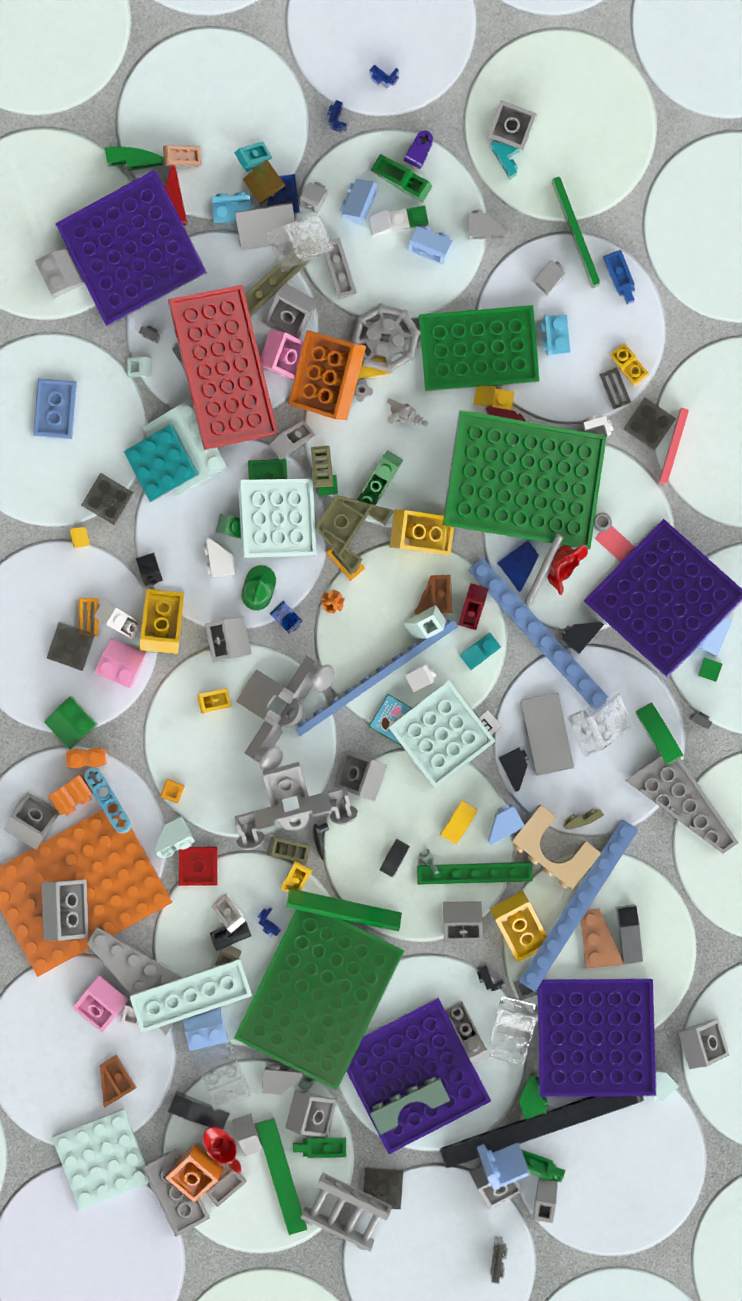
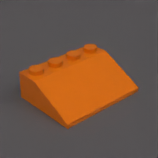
M307 330L288 404L332 419L347 420L366 346Z

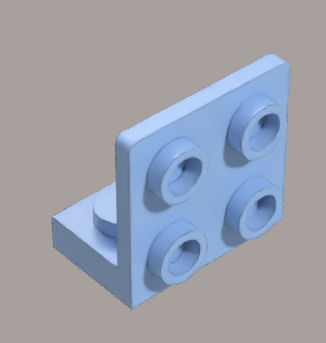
M518 1143L494 1153L491 1150L488 1151L484 1144L477 1147L486 1176L494 1190L530 1174Z

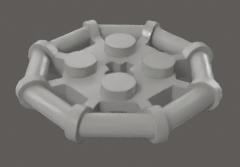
M380 303L372 310L356 317V324L350 341L367 345L371 352L368 357L364 353L362 366L392 373L393 370L401 365L414 360L421 332L415 326L406 309H397ZM384 313L398 316V319L396 321L385 319ZM380 314V319L370 325L366 322ZM404 321L410 332L404 333L399 324ZM364 326L368 329L366 338L360 339L362 327ZM385 334L390 336L388 338V343H386L385 341H380V339H382V335ZM406 338H411L408 351L403 349V344ZM399 353L404 355L391 363L390 358ZM378 356L383 357L387 360V363L374 361L372 359Z

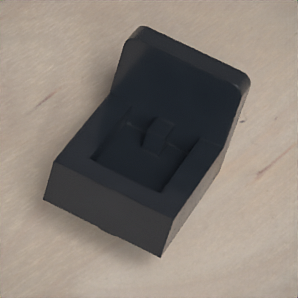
M155 553L136 558L145 586L155 585L163 581Z
M487 965L479 966L480 971L477 972L480 983L484 982L486 989H491V992L501 989V985L505 984L504 979L492 982Z

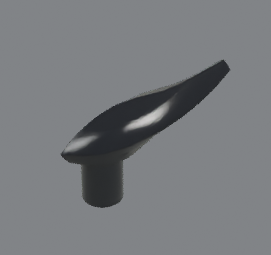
M327 823L319 826L317 824L313 825L315 845L322 860H324V848L321 833L329 830Z

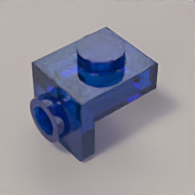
M375 64L369 70L370 79L377 85L382 84L387 89L390 85L394 86L400 78L398 76L399 69L397 68L394 69L390 76Z
M338 100L329 107L327 113L330 116L328 125L337 132L347 131L348 125L338 121L343 109V102Z
M284 601L269 613L289 634L296 631L303 621Z
M269 907L268 910L264 908L258 916L260 919L258 924L264 927L262 931L271 937L275 935L277 937L282 929L267 919L273 908Z

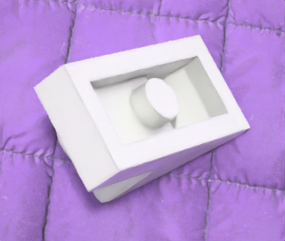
M406 209L391 212L384 210L369 216L372 236L410 229Z
M224 895L211 906L230 932H233L246 921L244 914L227 895Z

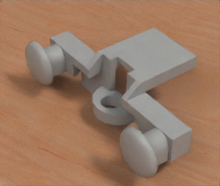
M306 656L286 688L259 670H256L236 702L265 720L244 752L260 763L262 771L277 768L281 764L283 753L279 747L275 746L283 733L280 730L281 727H293L301 720L303 707L299 702L300 697L305 699L312 687L315 690L322 691L333 683L335 670L331 665L322 666ZM276 696L287 702L280 716L268 709ZM295 711L294 716L289 719L290 713Z
M296 762L262 771L271 807L234 816L236 828L240 836L237 839L238 846L244 850H253L264 842L265 835L261 831L276 827V822H279L287 830H298L307 824L310 813H313L314 817L332 812L330 819L333 823L346 825L355 820L358 810L351 806L346 787L309 796L300 763ZM297 796L299 809L285 812L282 800ZM292 818H299L297 822H290Z

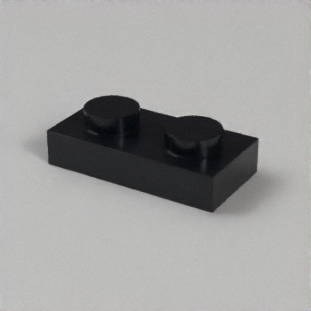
M244 921L233 932H230L226 927L210 932L216 951L252 936L247 921Z

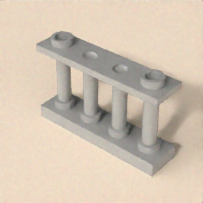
M322 1172L317 1184L321 1191L312 1208H304L301 1219L310 1225H316L355 1244L361 1250L371 1252L374 1240L370 1237L380 1219L387 1221L392 1205ZM331 1193L337 1196L338 1200L328 1218L318 1212L327 1194ZM349 1202L355 1205V1209L347 1225L344 1226L336 1222V1219L344 1203ZM366 1210L372 1213L373 1216L364 1234L353 1230L361 1212Z

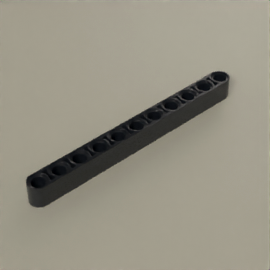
M587 1097L534 1117L455 1142L439 1150L445 1168L454 1167L480 1158L477 1149L480 1145L484 1144L488 1151L491 1150L494 1153L515 1143L521 1144L644 1101V1097Z

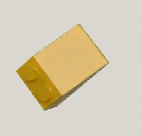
M394 509L390 547L451 555L454 527L443 526L442 515Z
M146 589L140 650L178 654L184 593Z
M524 891L489 908L517 962L538 952L547 935Z

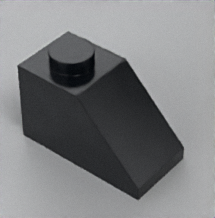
M596 622L574 624L572 627L568 625L561 633L563 635L561 640L577 654H580L604 624Z
M519 747L498 757L515 792L520 790L528 766L526 761L529 760L525 750H520Z

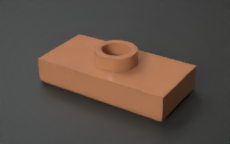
M163 146L165 166H201L200 146Z

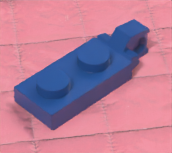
M622 250L603 256L616 293H618L619 297L623 295L626 304L634 302L635 299L632 292L635 291V283Z

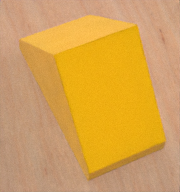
M227 688L197 695L201 714L232 707Z

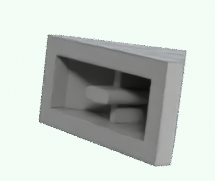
M252 1114L233 1119L237 1139L245 1157L263 1151Z

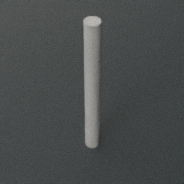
M556 534L524 602L527 605H532L560 546L563 536Z

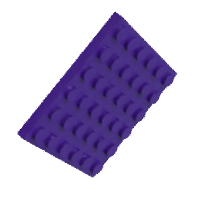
M155 169L55 223L106 326L117 322L207 273Z
M663 519L596 587L584 602L668 678L742 602V588Z
M653 979L542 980L537 988L539 1097L656 1096Z
M439 997L363 1036L346 1071L388 1154L492 1102ZM434 1076L435 1079L440 1077L450 1101L433 1109L423 1102L408 1103L399 1112L398 1126L380 1135L370 1115V1111L373 1110L372 1106L380 1102L385 1104L390 1101V1097L400 1093L402 1096L408 1093V1088L414 1085L420 1087L430 1077Z

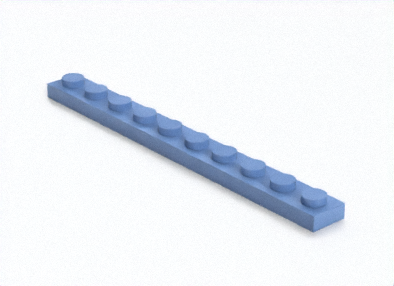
M483 558L468 570L481 586L489 588V595L595 712H598L611 700Z
M447 620L443 631L425 639L420 644L415 642L407 648L409 652L404 655L399 653L393 657V663L389 666L383 664L376 669V675L373 677L370 675L360 680L362 683L360 686L355 688L353 685L345 691L346 695L339 699L337 696L330 701V707L325 710L320 708L313 713L314 718L309 721L306 718L298 723L297 726L299 728L296 731L299 736L305 734L456 629L458 626L455 621L449 622Z
M621 820L600 856L596 859L520 978V983L534 992L537 990L639 829L625 820Z

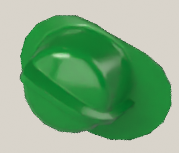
M258 565L249 570L241 596L247 608L259 611L269 605L276 585V576L271 568L265 565Z

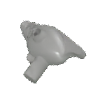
M388 398L387 403L391 405L390 410L392 412V415L388 417L389 423L393 424L398 420L401 424L414 422V425L417 423L419 426L420 424L423 426L428 425V421L423 420L420 414L416 415V411L412 406L407 403L401 404Z

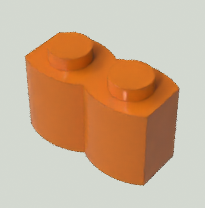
M104 748L69 750L66 752L67 766L70 768L104 766L108 763L107 750Z
M81 774L48 797L60 815L65 813L68 816L76 811L75 806L79 803L85 805L91 801L93 792Z

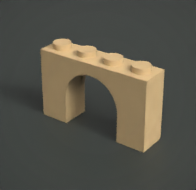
M539 805L525 822V827L521 828L511 840L514 842L513 847L520 853L523 851L528 853V859L535 865L538 863L543 865V871L550 877L555 875L559 878L558 883L562 887L573 889L601 853L587 841H584L574 855L564 862L557 863L546 859L540 849V839L556 816L542 805Z

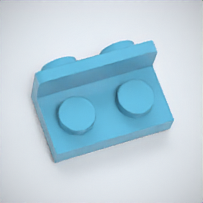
M245 192L235 193V196H227V194L221 193L216 194V197H212L214 224L237 222L235 212L251 209L250 195H246Z
M567 314L545 315L544 320H541V331H545L546 338L542 339L543 351L547 350V355L570 353Z

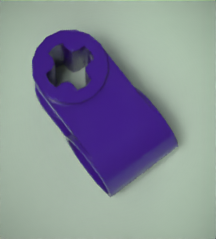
M424 130L417 134L403 161L418 169L422 168L433 143V136L429 131ZM427 137L429 143L421 144V139Z

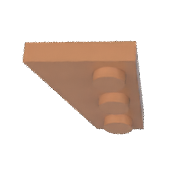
M588 909L581 919L585 968L624 965L600 909Z

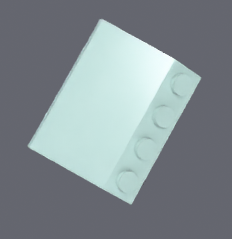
M192 399L142 427L146 436L149 437L169 424H173L199 475L174 489L177 495L228 470L217 448L203 449Z

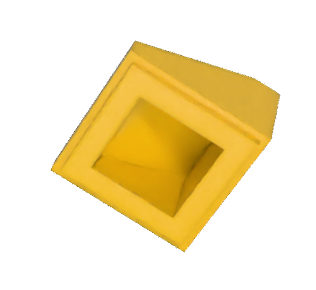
M85 527L70 529L74 548L78 549L90 545Z

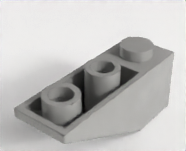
M463 1002L446 1009L445 1011L473 1066L490 1058Z

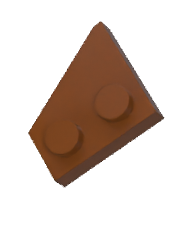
M451 575L430 576L419 605L415 609V615L435 605L442 614L452 613Z
M118 1055L100 1064L104 1107L109 1106L137 1088Z

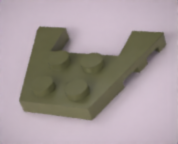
M335 495L315 528L349 571L354 574L363 559L347 549L348 545L368 515L385 526L394 510Z

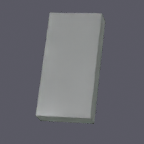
M230 1170L205 1193L219 1207L240 1189L247 1180L241 1173Z

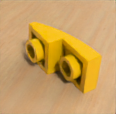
M625 343L609 354L634 387L649 376L648 371L641 365Z
M461 800L452 812L451 818L442 829L440 835L457 845L471 824L478 809Z

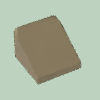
M233 946L223 948L215 965L218 966L239 959L242 951Z

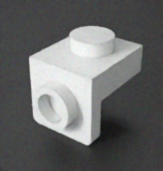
M597 415L586 418V422L582 424L584 432L603 426L607 437L611 435L613 430L611 420H607L606 416L597 418Z

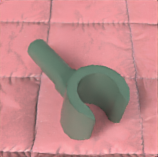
M426 849L428 854L422 856L420 853L419 856L425 864L431 867L434 874H438L439 871L433 862L434 857L430 850Z
M304 1078L298 1087L303 1091H308L317 1080L312 1078L308 1081Z

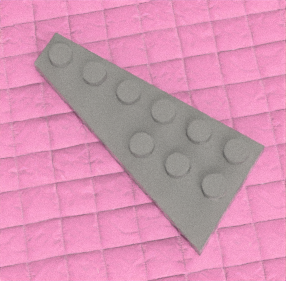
M659 756L625 780L722 854L739 843L681 758L666 765L663 758Z
M98 926L87 942L89 947L131 995L183 978ZM173 1023L159 1028L167 1035Z

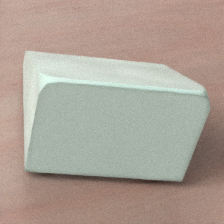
M144 356L128 358L127 377H151V358Z

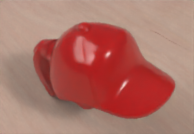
M581 545L576 549L562 546L557 550L547 579L558 591L559 595H562L564 591L562 582L572 575L573 570L579 566L580 561L587 556L588 549L585 545Z
M219 1127L207 1128L203 1134V1144L210 1158L218 1163L228 1164L231 1170L241 1173V1164L236 1159L237 1146L233 1137Z

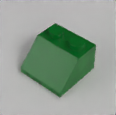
M69 696L44 722L69 750L76 746L98 725L73 696Z

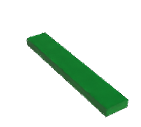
M558 176L553 178L552 185L593 289L599 286L600 279L562 180Z
M532 862L435 865L439 871L438 874H434L429 865H417V885L533 881Z
M289 888L286 904L287 908L398 932L401 924L402 912Z
M275 1117L256 1123L288 1234L292 1235L307 1230L305 1220L301 1219L303 1212Z

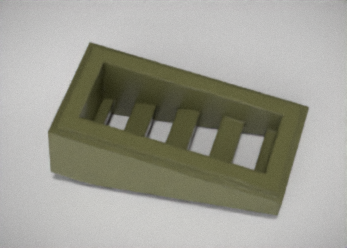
M330 446L311 447L314 488L333 486ZM327 461L324 464H316V462ZM328 469V471L317 472V470ZM329 476V479L317 480V477Z
M271 836L267 855L307 864L311 845ZM277 842H280L278 852L275 853ZM286 843L287 849L285 855H283L284 844ZM292 845H295L294 854L292 857L290 856ZM300 847H303L300 859L298 858V853Z

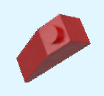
M175 165L170 168L165 189L183 225H188Z

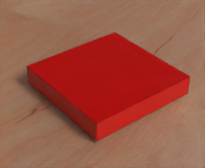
M188 847L186 849H179V886L218 885L217 847Z

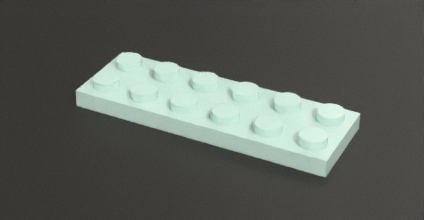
M239 958L132 994L130 999L141 1033L250 997L252 994Z

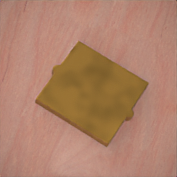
M268 160L257 168L254 167L253 171L243 178L260 205L271 196L274 197L275 193L285 186Z

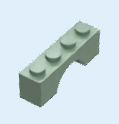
M434 1076L424 1081V1085L420 1087L414 1085L407 1089L408 1093L402 1096L400 1093L389 1098V1102L385 1104L380 1102L372 1106L373 1110L370 1111V1115L380 1135L398 1126L399 1112L408 1103L423 1102L433 1109L450 1101L440 1077L436 1079Z

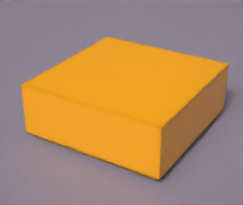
M167 779L160 797L178 804L185 785Z

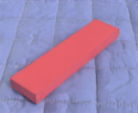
M681 408L658 483L664 485L668 483L688 416V409Z

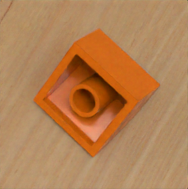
M194 1143L179 1158L165 1178L195 1202L219 1180L224 1167L211 1159L203 1149Z

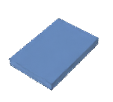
M38 379L33 436L72 439L77 382Z

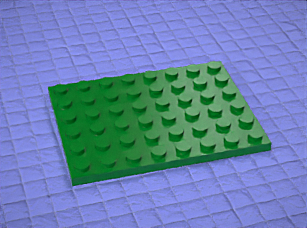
M459 410L442 525L551 544L556 534L563 536L560 545L575 548L585 545L589 550L591 548L607 436Z
M296 910L234 1039L337 1091L405 950L345 920Z

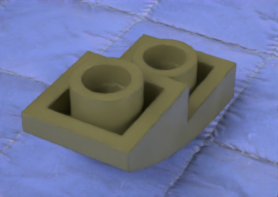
M592 808L585 814L586 818L583 820L580 814L575 816L573 813L564 820L566 824L563 826L565 829L586 826L598 820L604 814L600 809L595 810Z

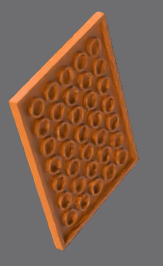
M114 803L108 806L107 810L109 813H114L117 811L118 806ZM103 810L41 843L37 850L32 848L0 866V910L37 977L90 949L87 942L97 926L111 935H115L173 903L132 827L126 833L117 832ZM118 815L116 818L120 823L119 826L124 828L127 821H122ZM61 880L87 881L89 938L61 941L44 940L42 882Z

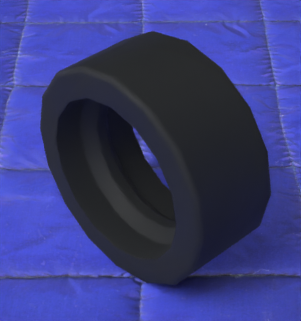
M396 839L382 863L380 871L393 877L410 846Z

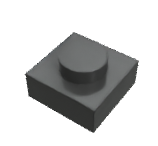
M149 325L147 328L141 326L138 332L140 336L156 344L160 339V335L157 334L158 330Z
M699 712V714L693 713L690 718L691 721L705 729H709L712 724L709 721L710 717L702 712Z
M519 980L513 982L519 1001L538 995L537 990L534 992L520 983Z

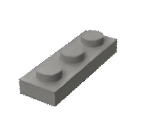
M340 238L321 243L338 299L357 294Z

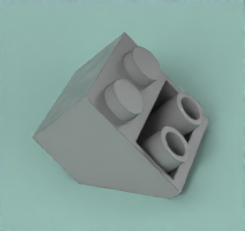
M244 617L205 624L213 662L252 654Z
M481 901L443 902L444 942H483Z

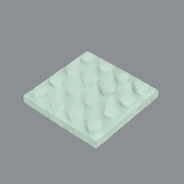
M313 479L238 481L242 558L317 555Z
M449 680L388 727L434 788L438 787L496 742Z
M125 1109L52 1137L79 1210L149 1183L142 1169V1166L146 1163Z

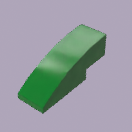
M118 146L105 148L109 167L127 164L128 171L164 166V157L147 150Z
M382 154L379 155L371 168V171L422 203L432 188L429 181Z
M652 702L635 711L637 718L666 765L683 756L674 737Z

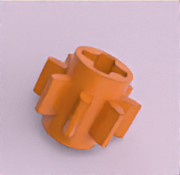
M331 589L329 594L327 592L323 593L320 605H323V609L326 612L335 614L336 610L341 612L345 598H342V594L339 591Z

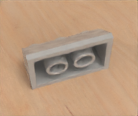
M61 880L42 882L44 940L61 941L89 938L87 881Z

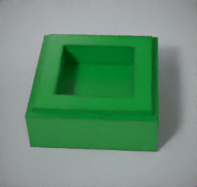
M332 475L333 486L318 487L319 496L338 494L337 475ZM329 476L317 478L318 480L329 479Z
M704 658L698 676L717 682L723 664Z

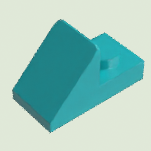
M263 141L239 148L234 152L246 172L253 170L254 167H258L266 160L272 158Z
M492 142L490 149L511 180L517 176L518 166L513 159L510 160L509 158L518 153L520 149L507 144Z
M489 632L459 656L468 668L473 670L499 650L501 646Z

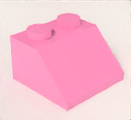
M270 329L260 356L262 368L294 380L304 342L285 332Z
M111 638L94 673L132 688L146 652Z
M98 976L73 1009L103 1032L129 999L110 985L107 980Z

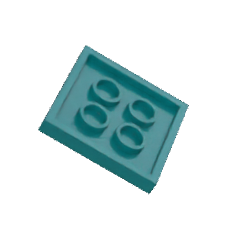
M169 424L123 451L149 502L155 501L199 475L173 424Z

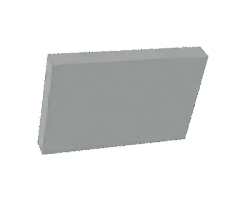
M292 202L235 212L242 250L298 241Z

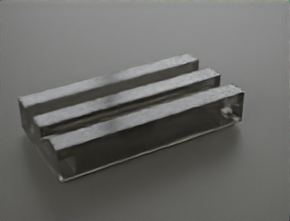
M617 367L599 374L613 410L631 403ZM613 373H615L623 396L626 400L624 402L622 401V398L612 376ZM605 376H608L610 383L613 387V390L619 402V404L617 405L615 404V401L613 399Z

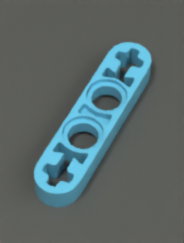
M88 768L84 773V778L112 826L119 833L128 832L131 828V821L105 777L98 768ZM92 772L94 774L98 773V775H96V778L99 781V784L97 785L93 779H89L91 778L90 774ZM102 787L108 789V794L105 797L98 796V791ZM111 803H115L118 806L117 811L114 813H109L107 810L108 805ZM118 815L122 821H127L124 828L119 826L120 823L116 818Z

